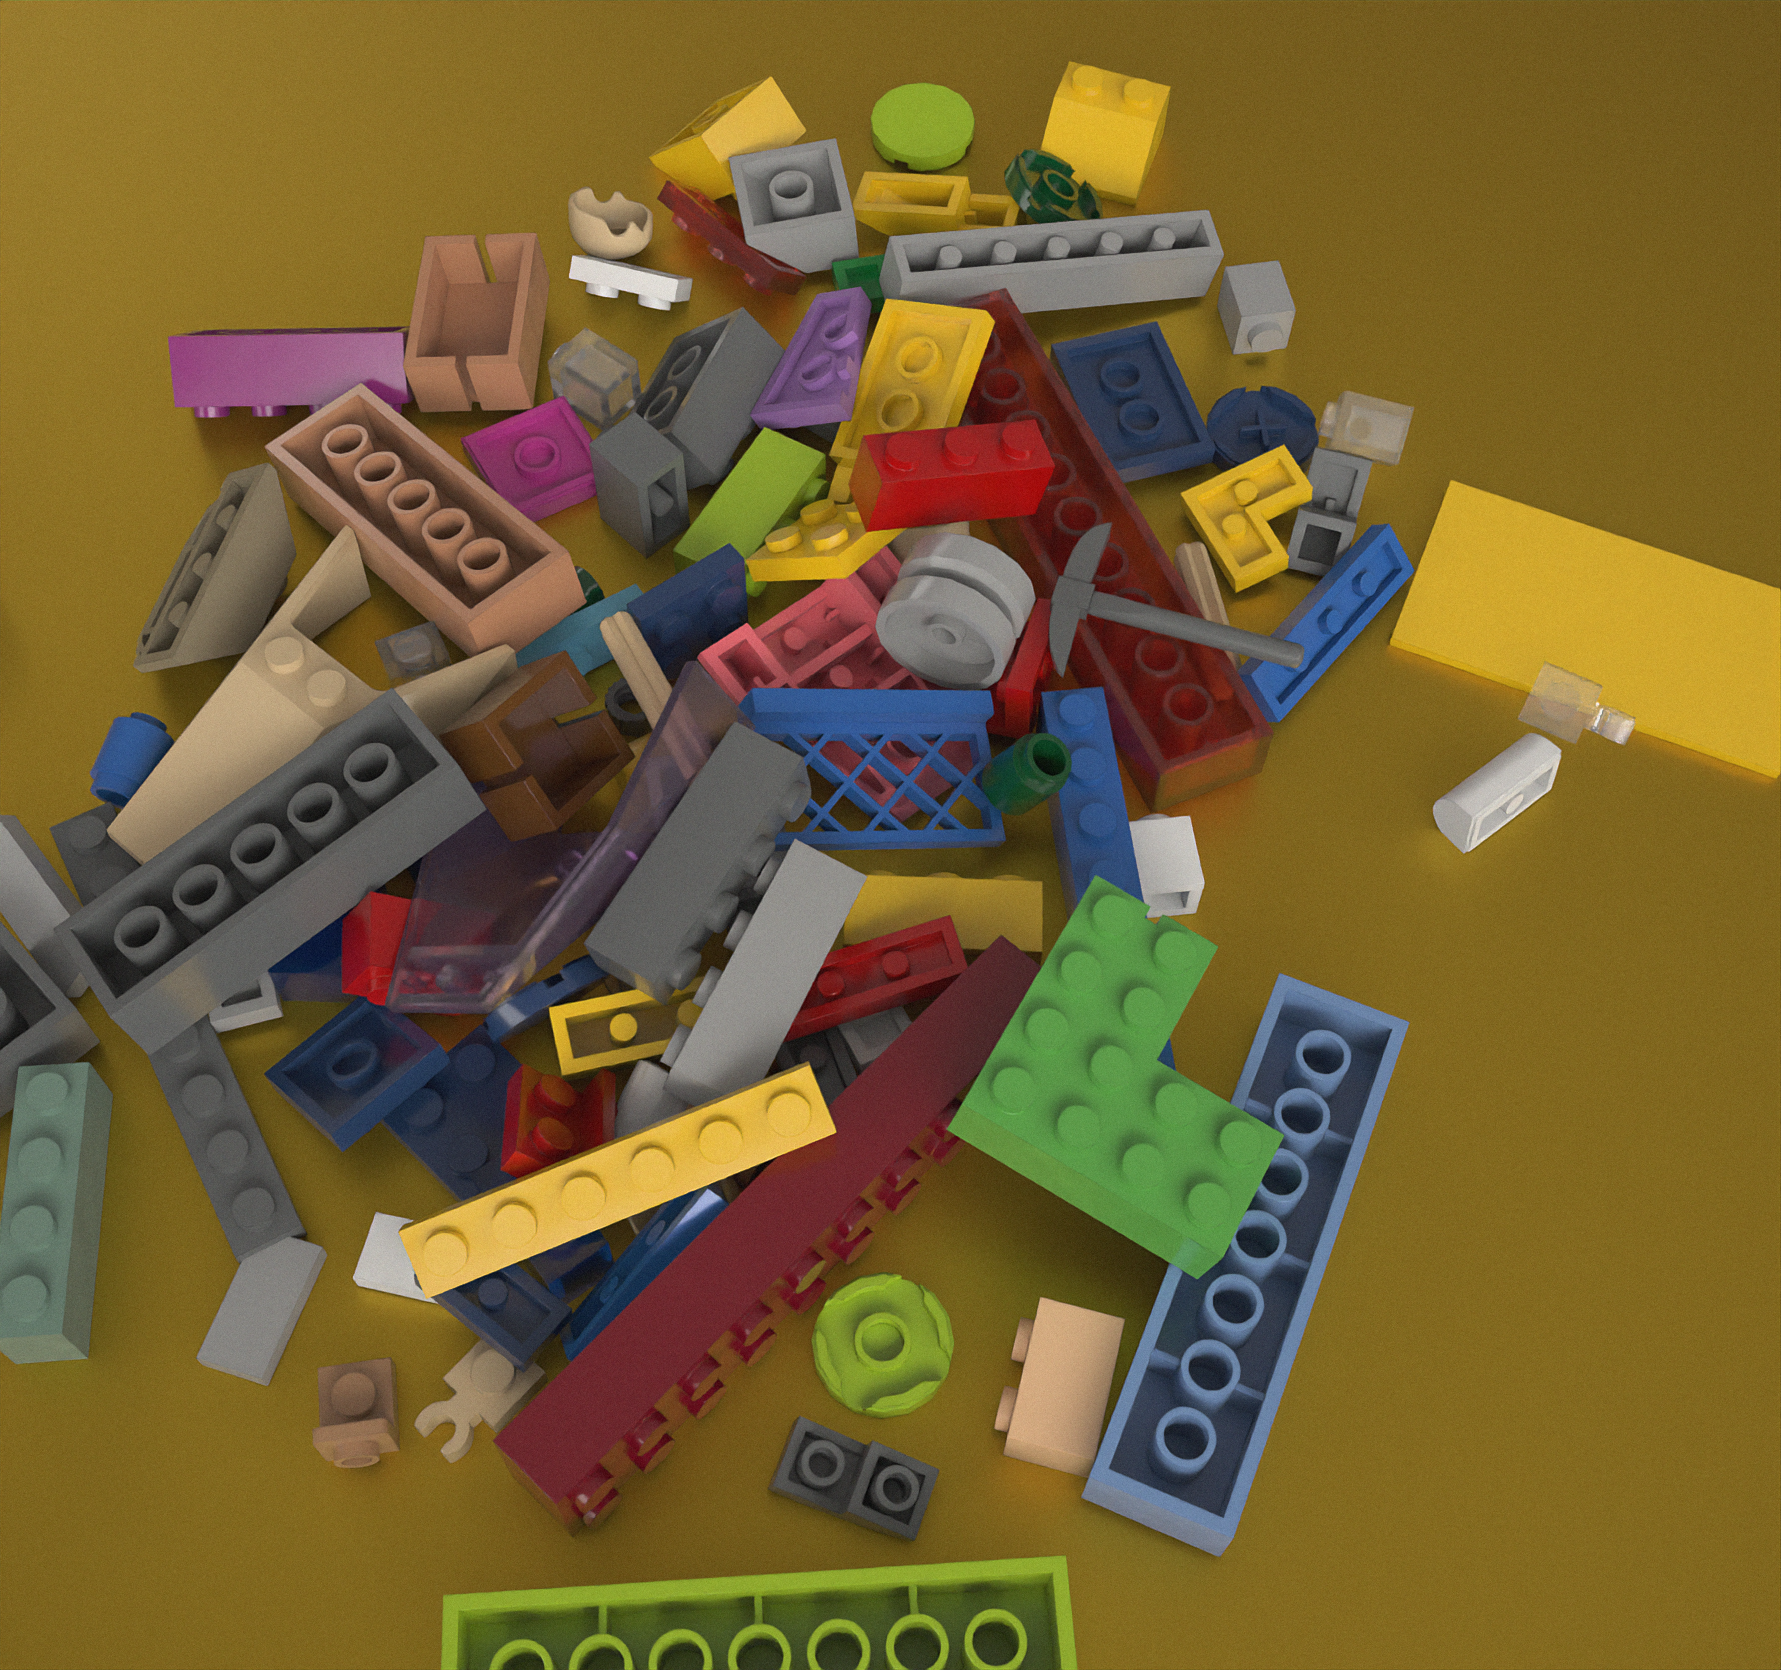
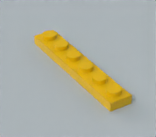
M807 1061L404 1224L398 1233L424 1295L428 1299L837 1133L810 1062Z

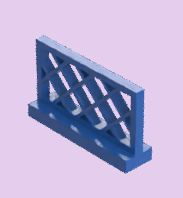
M751 688L732 713L733 723L735 721L771 741L784 742L796 754L804 758L805 766L809 764L837 788L822 808L811 798L809 799L803 813L811 821L802 832H779L774 839L775 851H788L794 839L818 851L999 847L1006 841L1001 811L991 804L982 786L983 769L992 759L985 723L994 715L990 691ZM807 741L818 742L812 747ZM827 741H843L862 758L861 762L848 777L819 753ZM867 741H877V743L871 746ZM887 741H901L921 758L908 776L879 752ZM926 741H935V743L930 746ZM946 741H969L973 766L966 775L962 774L937 752ZM868 764L897 788L883 806L879 805L854 783L855 779ZM927 764L955 788L942 805H939L913 782ZM974 777H975L976 785L972 782V780H973ZM843 794L872 819L863 831H848L828 814ZM902 794L931 818L922 830H908L889 813V810ZM961 794L980 809L984 829H967L947 812ZM938 824V825H940L944 830H933V829H934V827ZM817 825L824 830V832L812 831ZM877 825H880L885 831L873 830Z

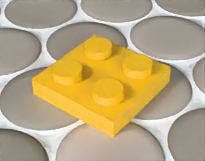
M831 499L820 500L805 506L800 511L801 518L790 526L778 529L765 537L766 544L747 558L746 563L753 582L845 579L907 528L866 532L855 502L835 505Z

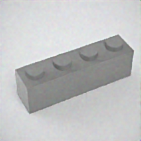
M794 839L784 860L770 856L753 888L754 892L764 896L754 915L744 910L740 911L723 944L724 947L734 952L724 971L713 966L710 967L692 1001L693 1004L703 1008L693 1029H690L680 1023L661 1058V1062L672 1067L662 1090L696 1107L764 1079L867 876L797 839Z

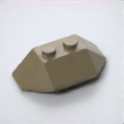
M269 463L229 473L220 487L222 492L219 498L207 508L185 543L138 637L136 646L137 657L134 660L133 666L141 673L244 653L265 628L264 623L275 600L283 593L287 586L288 578L286 576L297 555L278 473Z

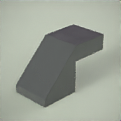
M1320 446L1315 447L1307 476L1308 481L1313 487L1312 500L1300 505L1298 508L1287 549V554L1289 555L1288 568L1324 577L1350 549L1357 525V515L1373 459Z

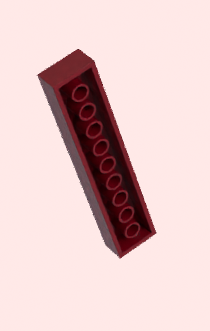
M1002 934L828 1106L837 1133L778 1156L492 1440L512 1477L572 1537L585 1525L592 1530L602 1524L622 1500L623 1496L618 1490L639 1469L644 1474L655 1469L672 1450L675 1439L671 1436L691 1415L696 1420L707 1415L725 1394L727 1386L723 1382L742 1362L747 1367L757 1363L768 1352L777 1338V1333L773 1330L793 1310L797 1315L806 1312L825 1290L827 1283L823 1278L841 1260L846 1265H849L866 1250L875 1236L871 1229L888 1211L896 1216L908 1207L922 1187L918 1180L934 1163L942 1168L949 1164L961 1151L966 1141L948 1131L947 1128L1041 969L1040 965Z

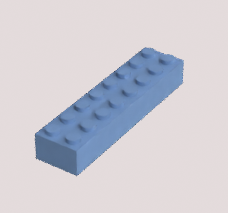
M1279 973L1230 1103L1284 1134V1137L1224 1257L1199 1279L1169 1263L1081 1498L1218 1557L1223 1554L1233 1540L1409 1025L1408 1021Z

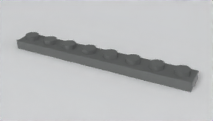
M111 801L49 828L83 907L141 867V864L112 840L107 832L108 827L118 816ZM206 1014L152 1055L147 1053L233 1254L239 1264H241L242 1260L288 1237L300 1239L308 1234L221 1041L210 1023L209 1015Z

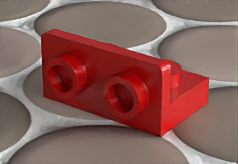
M1038 598L1030 621L1026 622L1020 637L1016 639L1011 657L1000 680L985 689H981L991 692L994 715L985 722L987 733L1020 739L1024 735L1033 732L1038 718L1041 692H1047L1055 671L1049 649L1051 600Z
M523 1063L508 1081L500 1170L520 1178L614 1140L615 1119L618 1114V1103L615 1102L616 1074L602 1068L581 1093L573 1089L562 1078L552 1074H544Z

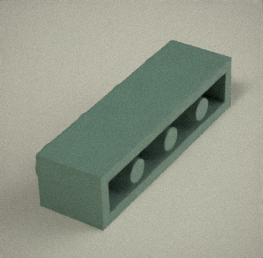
M90 1062L21 1066L18 1068L0 1221V1351L15 1364L88 1359L113 1093Z

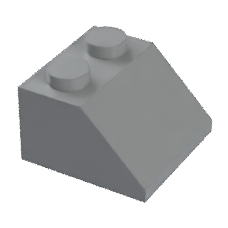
M836 138L729 157L747 245L804 273L832 269V262L859 258L855 215Z

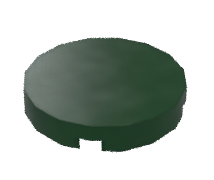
M1026 149L1020 155L1017 154L1004 171L1005 184L1012 198L1038 224L1103 218L1101 200L1092 185L1084 181L1080 186L1071 177L1075 172L1071 168L1072 166L1049 152L1038 149Z

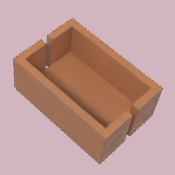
M536 233L486 234L485 245L497 282L494 283L490 282L475 235L425 236L403 362L405 374L420 412L471 411L472 402H479L482 411L533 409L550 278Z

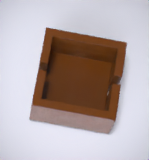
M566 650L520 666L438 735L471 784L483 781L487 788L479 796L511 842L557 830L636 757L605 709L556 725L553 721V717L589 706L597 699Z

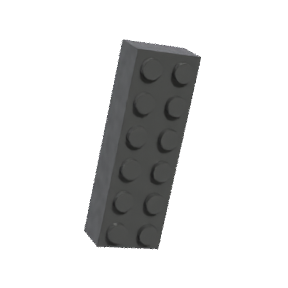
M391 688L53 929L110 1018L149 1055H152L361 902L370 891L374 892L476 818L486 810V807L456 761L398 693Z

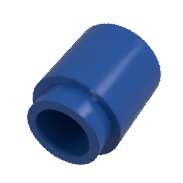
M139 712L131 713L130 717L115 718L90 771V775L94 780L90 788L91 793L105 803L111 801L114 807L123 809L174 744L172 737L166 733L167 726L159 719Z

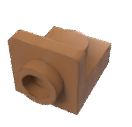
M391 1357L318 1368L320 1427L314 1428L312 1432L313 1446L326 1461L334 1460V1465L337 1467L357 1468L377 1463L380 1460V1453L399 1451L396 1365Z

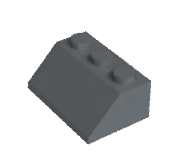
M743 307L675 337L629 413L630 415L636 412L683 452L687 490L707 483L714 485L729 473L734 464V460L731 457L739 442L748 436L756 425L750 413L785 352Z

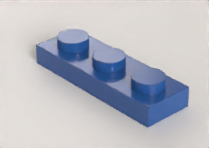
M717 1182L664 1202L573 1312L572 1319L559 1333L568 1360L572 1362L730 1205Z

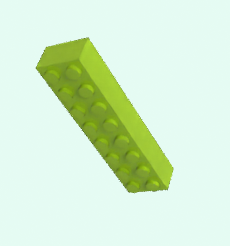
M1066 1555L443 1595L441 1670H1078Z

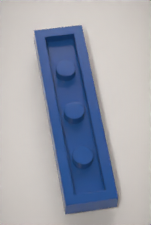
M1390 524L1371 525L1270 635L1271 637L1301 644L1304 647V658L1298 668H1291L1250 657L1234 674L1262 722L1279 723L1415 571Z

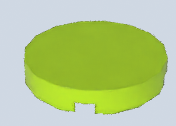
M915 83L905 84L890 90L875 103L871 115L873 146L884 159L895 164V159L908 163L907 169L939 170L958 162L966 154V148L970 143L972 144L974 138L975 120L972 107L960 94L941 85Z
M888 1272L857 1276L834 1290L825 1302L823 1310L818 1315L812 1335V1350L816 1374L829 1395L853 1413L879 1419L907 1415L932 1400L948 1377L954 1349L950 1318L936 1295L920 1283L918 1286L912 1281L902 1279L901 1275Z

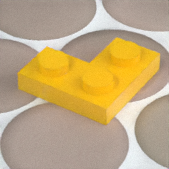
M1281 445L1180 493L1182 509L1231 587L1237 593L1288 569L1289 555L1267 521L1311 501L1313 487L1286 446Z

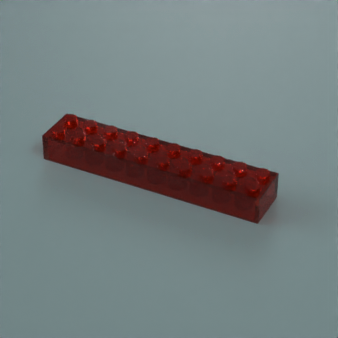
M1003 288L950 305L986 310L995 321L958 426L1035 420L1055 464L1054 471L1034 515L986 519L1004 553L1016 561L1031 580L1036 598L1034 606L1038 598L1052 599L1059 575L1063 576L1067 562L1083 535L1095 526L1112 522L1108 543L1091 583L1095 585L1094 591L1205 619L1007 289ZM1088 614L1086 620L1079 618L1067 665L1081 689L1103 687L1115 751L1151 814L1262 772L1274 732L1224 650Z

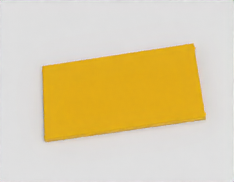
M1453 480L1450 481L1449 486L1443 491V502L1396 627L1390 632L1391 640L1389 645L1775 779L1781 773V589Z

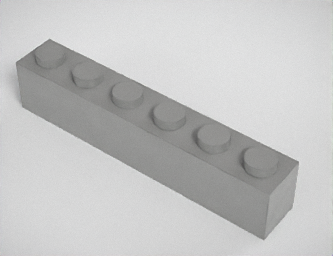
M1209 210L900 235L889 237L879 282L885 301L888 298L986 310L990 316L1205 296L1224 253Z

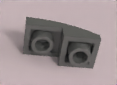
M799 1416L792 1424L768 1490L839 1519L895 1538L913 1542L917 1536L939 1469L875 1441L865 1445Z

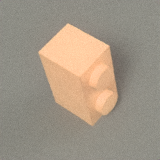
M1040 1297L1035 1320L1024 1317L1020 1318L1011 1360L1024 1363L1019 1389L1004 1385L994 1427L996 1430L1008 1433L1003 1452L1004 1456L1088 1478L1095 1461L1125 1319Z

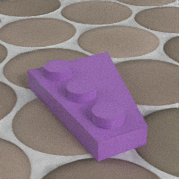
M861 287L816 295L750 413V416L761 431L764 427L775 430L851 420L872 306L871 301Z

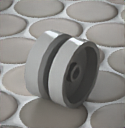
M948 532L926 535L911 546L900 568L897 582L890 588L878 612L875 628L881 644L896 662L916 676L942 687L959 690L985 689L1000 680L1011 657L1016 639L1022 633L1036 598L1032 582L1016 561L997 547L967 535Z

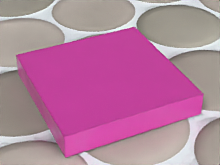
M564 395L460 438L463 452L480 480L533 523L597 495L589 444L593 442V439Z

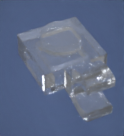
M1544 661L1518 715V720L1576 744L1583 728H1586L1614 742L1625 745L1636 724L1634 721L1635 717L1615 708L1596 703L1603 685L1547 661Z

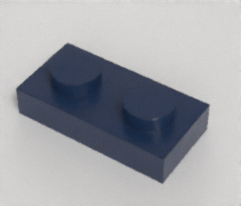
M515 1263L431 1297L523 1373L572 1319V1308ZM415 1273V1285L422 1290V1287Z

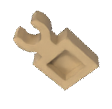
M481 1339L443 1377L444 1382L455 1395L449 1401L435 1402L427 1406L418 1415L414 1426L426 1438L439 1424L445 1422L454 1424L456 1427L454 1436L440 1450L444 1457L450 1463H453L468 1452L474 1438L473 1429L482 1420L494 1432L498 1433L548 1382V1377L545 1371L535 1362L523 1373Z

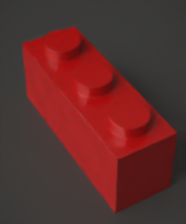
M1035 420L863 435L848 486L866 532L1034 515L1054 471L1055 464Z

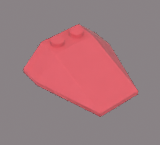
M887 546L882 548L847 578L826 579L819 588L754 630L746 623L702 651L697 657L736 708L751 688L959 690L942 687L916 676L896 662L881 644L875 628L878 612L890 588L896 584L902 566ZM807 741V742H808L812 747H814V745H815L818 741ZM827 741L819 751L820 754L847 777L862 760L843 741ZM867 741L871 746L877 743V741ZM887 741L879 751L906 776L921 760L918 755L901 741ZM926 741L930 746L935 743V741ZM946 741L937 751L964 775L973 766L969 741ZM869 764L854 781L857 786L881 806L886 803L897 789ZM928 764L913 781L933 799L952 786ZM902 794L889 810V813L900 823H903L918 812L920 808Z

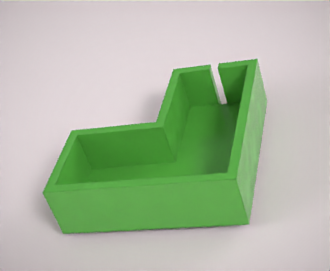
M1095 875L947 1130L1194 1278L1199 1279L1224 1257L1284 1134L1157 1060L1219 946L1164 914L1157 924L1145 918L1150 909L1149 905Z

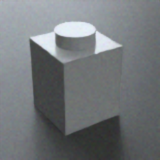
M1279 260L1225 267L1217 307L1233 355L1251 352L1263 353L1286 348L1296 309Z

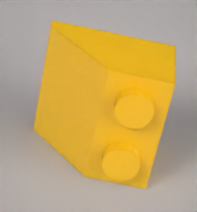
M1069 61L1054 96L1041 150L1049 152L1070 164L1071 168L1075 170L1071 177L1080 186L1084 181L1090 183L1098 197L1135 207L1163 137L1171 87Z
M769 76L716 100L654 152L649 159L656 168L710 201L729 194L737 200L729 157L789 147L806 132V129L772 76Z

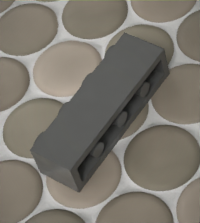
M734 721L584 942L585 947L599 968L666 1005L676 989L682 991L692 982L702 960V956L699 953L713 932L719 934L730 924L739 905V898L737 896L750 876L755 878L760 876L768 859L774 854L776 846L774 839L786 821L795 822L808 804L811 796V784L802 756Z

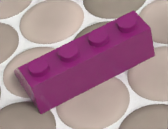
M410 326L195 330L168 336L175 407H194L195 417L209 418L230 416L229 406H251L252 416L264 417L287 415V405H309L310 415H313L362 383L396 412L402 413L401 403H409L415 400L403 368Z

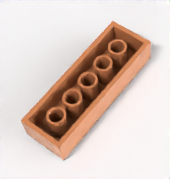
M362 383L265 445V449L277 470L288 496L335 538L345 525L353 529L362 562L469 657H474L504 644L514 649L516 654L587 603L567 549Z

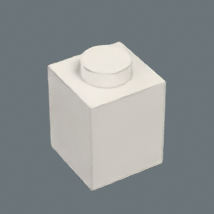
M1151 814L1137 821L1129 822L1144 903L1150 906L1146 914L1147 918L1161 917L1163 914L1174 916L1196 913L1205 882L1190 816L1170 818L1164 814Z

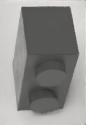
M633 412L618 424L605 428L589 444L600 518L646 559L690 527L683 452L640 415Z

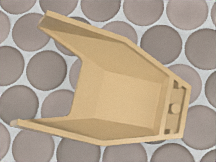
M347 525L344 526L108 827L107 832L110 838L141 865L151 860L387 692L369 687L310 641L371 597L353 529ZM504 644L394 688V690L448 752L438 735L518 669L515 650Z

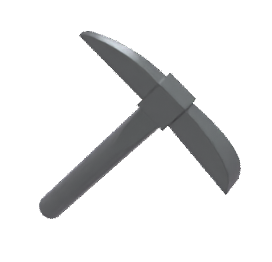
M1112 522L1091 528L1078 541L1067 562L1063 576L1059 575L1051 599L1049 649L1054 667L1062 678L1079 618L1086 620L1087 614L1291 668H1298L1304 658V647L1298 643L1094 591L1095 585L1091 583L1108 543Z

